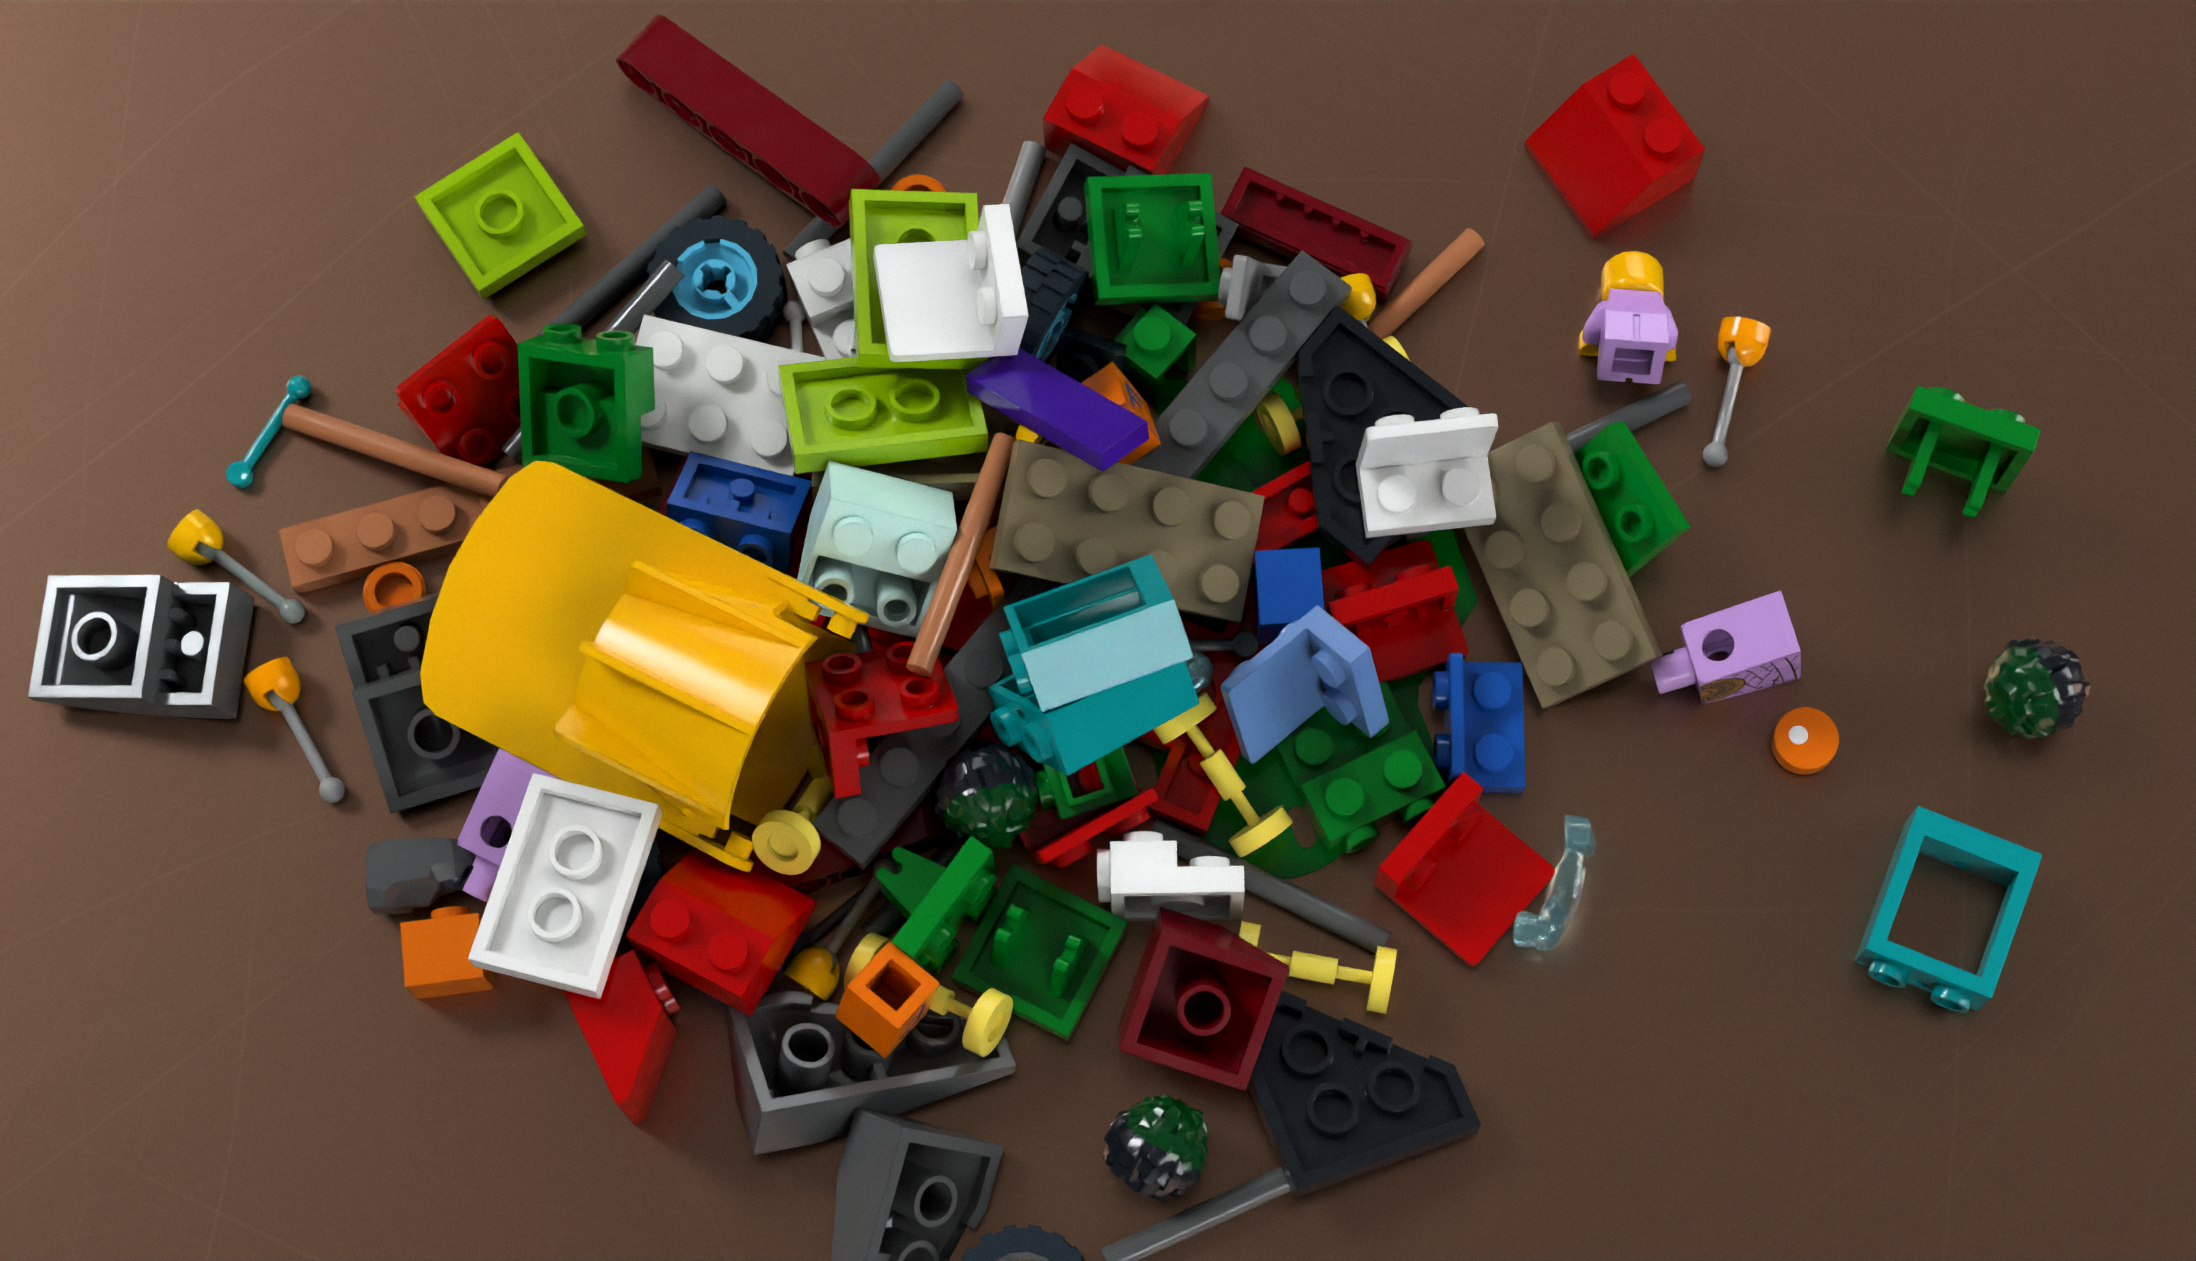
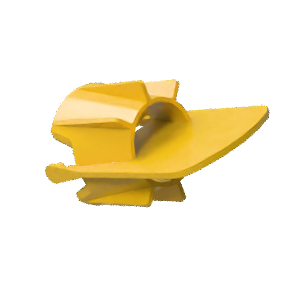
M534 461L507 480L476 519L448 568L430 619L420 670L423 703L436 716L565 781L659 804L663 814L658 828L727 865L750 872L754 864L749 859L753 850L750 837L732 831L726 845L723 846L702 835L715 838L720 828L729 830L730 814L758 826L767 813L787 808L809 773L806 757L815 742L810 723L804 663L822 660L835 653L855 654L856 651L855 643L819 628L805 619L816 621L822 610V607L811 601L814 600L834 610L827 629L851 639L858 622L866 624L870 615L557 463Z

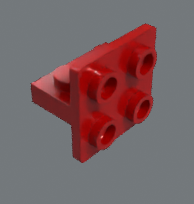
M490 314L399 384L395 388V394L400 400L397 405L408 420L435 446L439 453L485 467L504 452L501 447L521 426L518 344L495 315Z
M1421 540L1382 552L1368 571L1355 561L1321 571L1324 611L1370 647L1379 684L1384 681L1389 683L1444 666L1449 653H1463V660L1467 657L1469 649L1454 610L1459 587L1451 565L1443 568L1439 567L1430 541Z

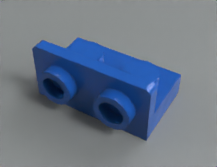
M690 451L668 499L667 517L788 575L792 566L793 541L812 499V481Z
M1449 653L1443 671H1434L1432 683L1433 709L1444 710V734H1435L1433 763L1438 772H1445V792L1464 771L1484 788L1482 793H1523L1525 789L1523 663L1463 662V653Z

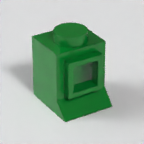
M1156 303L1148 312L1141 309L1114 339V341L1127 345L1123 375L1142 398L1155 409L1164 401V374L1173 364H1176L1186 373H1189L1196 366L1197 334Z
M1123 746L1094 761L1102 789L1076 798L1072 796L1064 773L1043 762H1037L1040 770L1035 772V785L1039 789L1038 803L1042 811L1052 809L1056 820H1063L1138 795Z

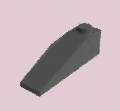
M787 991L764 995L751 1017L729 1005L726 1006L735 1097L753 1155L816 1144L847 1133L850 1130L856 1108L898 1115L1013 1074L1016 1068L1005 1034H1003L994 1050L989 1055L982 1057L963 1047L962 1037L967 1020L949 1011L942 1016L928 1009L927 1014L886 1058H883L835 1017L840 1003L813 1001V993Z
M856 1108L838 1170L831 1261H948L966 1228L976 1230L987 1210L1004 1146L908 1117Z

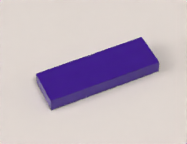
M1020 348L1017 355L991 357L965 374L967 392L1102 472L1149 439L1148 423L1146 420Z

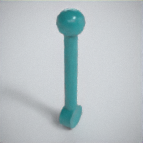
M297 375L288 380L286 385L288 393L242 461H236L228 466L226 478L234 487L239 489L245 488L252 483L254 478L252 467L282 425V416L286 407L292 403L296 404L298 400L304 399L310 394L311 383L306 377Z

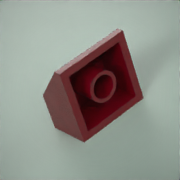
M1160 907L1118 1025L1119 1051L1246 1091L1288 975L1289 966L1223 926Z

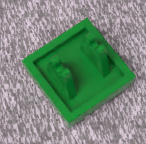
M1211 173L1098 176L1087 178L1084 183L1094 305L1218 301L1221 273Z
M1917 385L1892 430L1886 451L1912 460L1901 491L1904 495L1914 497L1916 490L1920 487L1927 465L1972 481L1962 515L1975 519L1977 512H1980L1989 488L2003 493L2007 492L2033 454L2041 429L2026 424L2022 416L2005 409H1991L1988 411L1966 403L1964 398L1953 390L1943 387H1930L1926 389Z
M1624 421L1608 424L1574 454L1628 577H1631L1691 528Z
M970 836L947 868L906 849L896 847L892 851L894 861L898 863L896 866L898 874H893L885 868H880L876 872L877 880L882 885V895L906 920V923L891 943L927 973L932 970L939 974L946 968L961 944L960 941L955 939L956 935L969 918L978 922L985 916L998 891L994 887L998 881L993 851L972 836Z
M1012 863L951 977L952 982L980 997L990 988L1011 996L1013 999V1014L1069 1041L1128 929V922Z

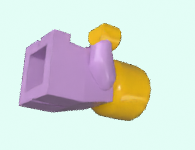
M1639 251L1622 252L1609 259L1602 269V301L1596 305L1587 319L1583 331L1580 332L1579 355L1598 356L1597 380L1625 382L1626 378H1632L1633 383L1660 384L1665 361L1675 362L1676 343L1678 339V329L1670 309L1665 306L1663 301V268L1656 258L1647 253Z

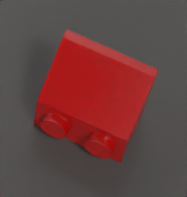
M1101 44L1071 68L1043 117L1044 146L1047 150L1064 157L1070 144L1073 143L1124 172L1127 171L1129 165H1132L1148 175L1168 174L1208 104L1209 95Z
M1634 53L1583 83L1525 140L1527 150L1593 240H1596L1694 180L1705 151L1703 145Z
M695 848L660 878L627 932L626 937L638 957L649 963L656 961L660 969L751 1017L816 908L817 902L753 867L750 872H745Z
M633 949L614 958L601 999L563 990L616 1105L636 1125L647 1119L678 1034L670 1014L681 1008L656 961L644 966Z

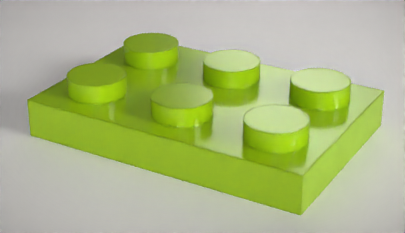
M851 189L849 219L857 367L973 370L985 362L988 357L892 362L888 354L873 260L875 246L879 244L967 240L969 231H977L979 224L977 193Z
M856 357L778 365L779 385L796 474L825 471L828 461L859 467L988 452V430L981 400L967 392L965 374L971 370L857 367Z

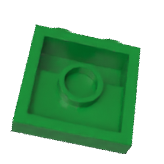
M566 323L544 326L542 335L518 343L522 466L526 467L534 461L557 463L585 477L630 483L642 478L641 415L655 410L653 348L635 345V335L627 331L601 332L596 335V340L582 338L581 326Z
M1386 681L1380 683V688L1389 723L1372 738L1368 737L1352 722L1348 725L1341 724L1327 709H1324L1312 715L1274 747L1327 853L1342 846L1346 853L1358 851L1380 838L1381 834L1378 829L1399 819L1402 820L1404 826L1419 822L1444 794L1446 786L1417 730L1411 731Z

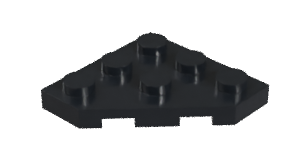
M1337 306L1299 350L1296 360L1317 532L1368 571L1397 535L1366 538L1356 461L1366 428L1375 426V422L1378 419L1391 415H1411L1414 417L1415 422L1440 419V415L1443 412L1469 406L1340 306Z
M1284 990L1281 991L1250 1077L1248 1089L1294 1198L1477 1134L1481 1124L1455 1065L1432 1055L1428 1059L1393 1044V1038L1346 1017L1340 1021L1306 1006L1307 1000Z

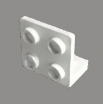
M1009 204L983 205L977 231H969L967 240L879 244L875 246L873 260L888 354L892 362L1013 356L1018 354L1029 315Z
M1464 407L1443 412L1440 415V419L1415 422L1414 417L1411 415H1391L1378 419L1375 422V426L1366 428L1356 461L1366 538L1494 524L1496 511L1487 455L1499 428L1497 414L1480 415L1477 408Z

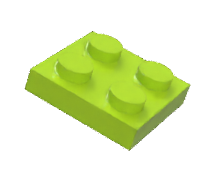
M519 132L414 196L419 208L482 300L587 235L584 225Z

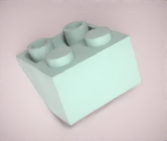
M828 461L810 514L797 580L868 613L870 616L866 624L858 622L860 625L917 638L957 532L953 492ZM814 600L811 601L822 607L819 615L832 617L834 610Z

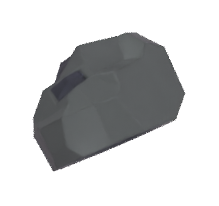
M390 839L369 844L366 852V893L369 909L374 914L412 913L415 908L430 907L443 894L460 890L475 860V854L458 846V840Z

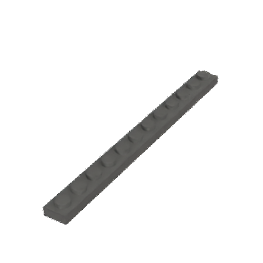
M1301 250L1154 422L1161 444L1130 465L1195 480L1296 361L1299 350L1337 306L1341 307L1351 295L1352 287ZM1025 577L1018 581L1006 595L1005 602L1000 603L943 669L958 705L959 720L947 724L888 734L869 756V766L859 768L861 794L836 799L834 797L812 822L819 835L864 870L940 781L946 761L951 756L957 757L958 752L968 748L990 722V713L995 709L987 687L1013 674L999 636L1000 632L1011 629L1003 607L1062 585Z

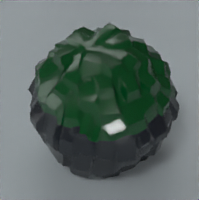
M2033 637L2025 640L2009 641L2001 654L1997 655L1992 661V666L1989 667L1987 679L1983 686L1987 693L1984 698L1985 706L1988 708L1992 720L1996 724L2001 725L2009 735L2015 734L2025 739L2043 738L2048 734H2055L2058 730L2071 728L2076 718L2083 712L2082 704L2090 694L2091 684L2085 679L2082 667L2079 664L2080 658L2072 650H2067L2064 646H2058L2053 641L2040 642L2039 639Z
M994 742L987 747L973 752L971 749L966 748L958 752L957 757L951 756L946 761V766L941 773L939 786L936 788L937 804L934 806L935 815L944 821L947 829L952 831L953 834L958 835L960 839L968 840L972 836L986 847H1002L1004 849L1012 847V840L1017 834L1028 830L1029 824L1036 813L1039 789L1035 785L1034 769L1026 765L1020 755L1010 753L1000 743Z
M1167 1094L1161 1097L1154 1095L1152 1097H1145L1142 1101L1133 1104L1129 1110L1119 1112L1111 1123V1127L1104 1137L1106 1142L1103 1151L1105 1163L1111 1168V1172L1116 1177L1124 1180L1135 1192L1147 1197L1156 1198L1162 1202L1166 1201L1170 1196L1179 1198L1193 1183L1201 1180L1203 1166L1205 1165L1204 1161L1209 1153L1206 1143L1208 1130L1204 1123L1203 1112L1188 1107V1104L1181 1099L1176 1100Z

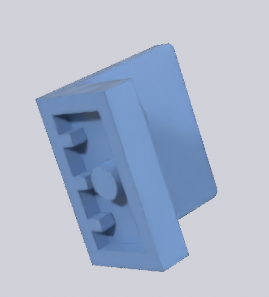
M1318 605L1301 619L1285 626L1278 637L1251 660L1240 663L1220 687L1242 756L1251 764L1256 763L1324 705L1338 722L1343 725H1348L1352 722L1370 738L1389 723L1370 647Z

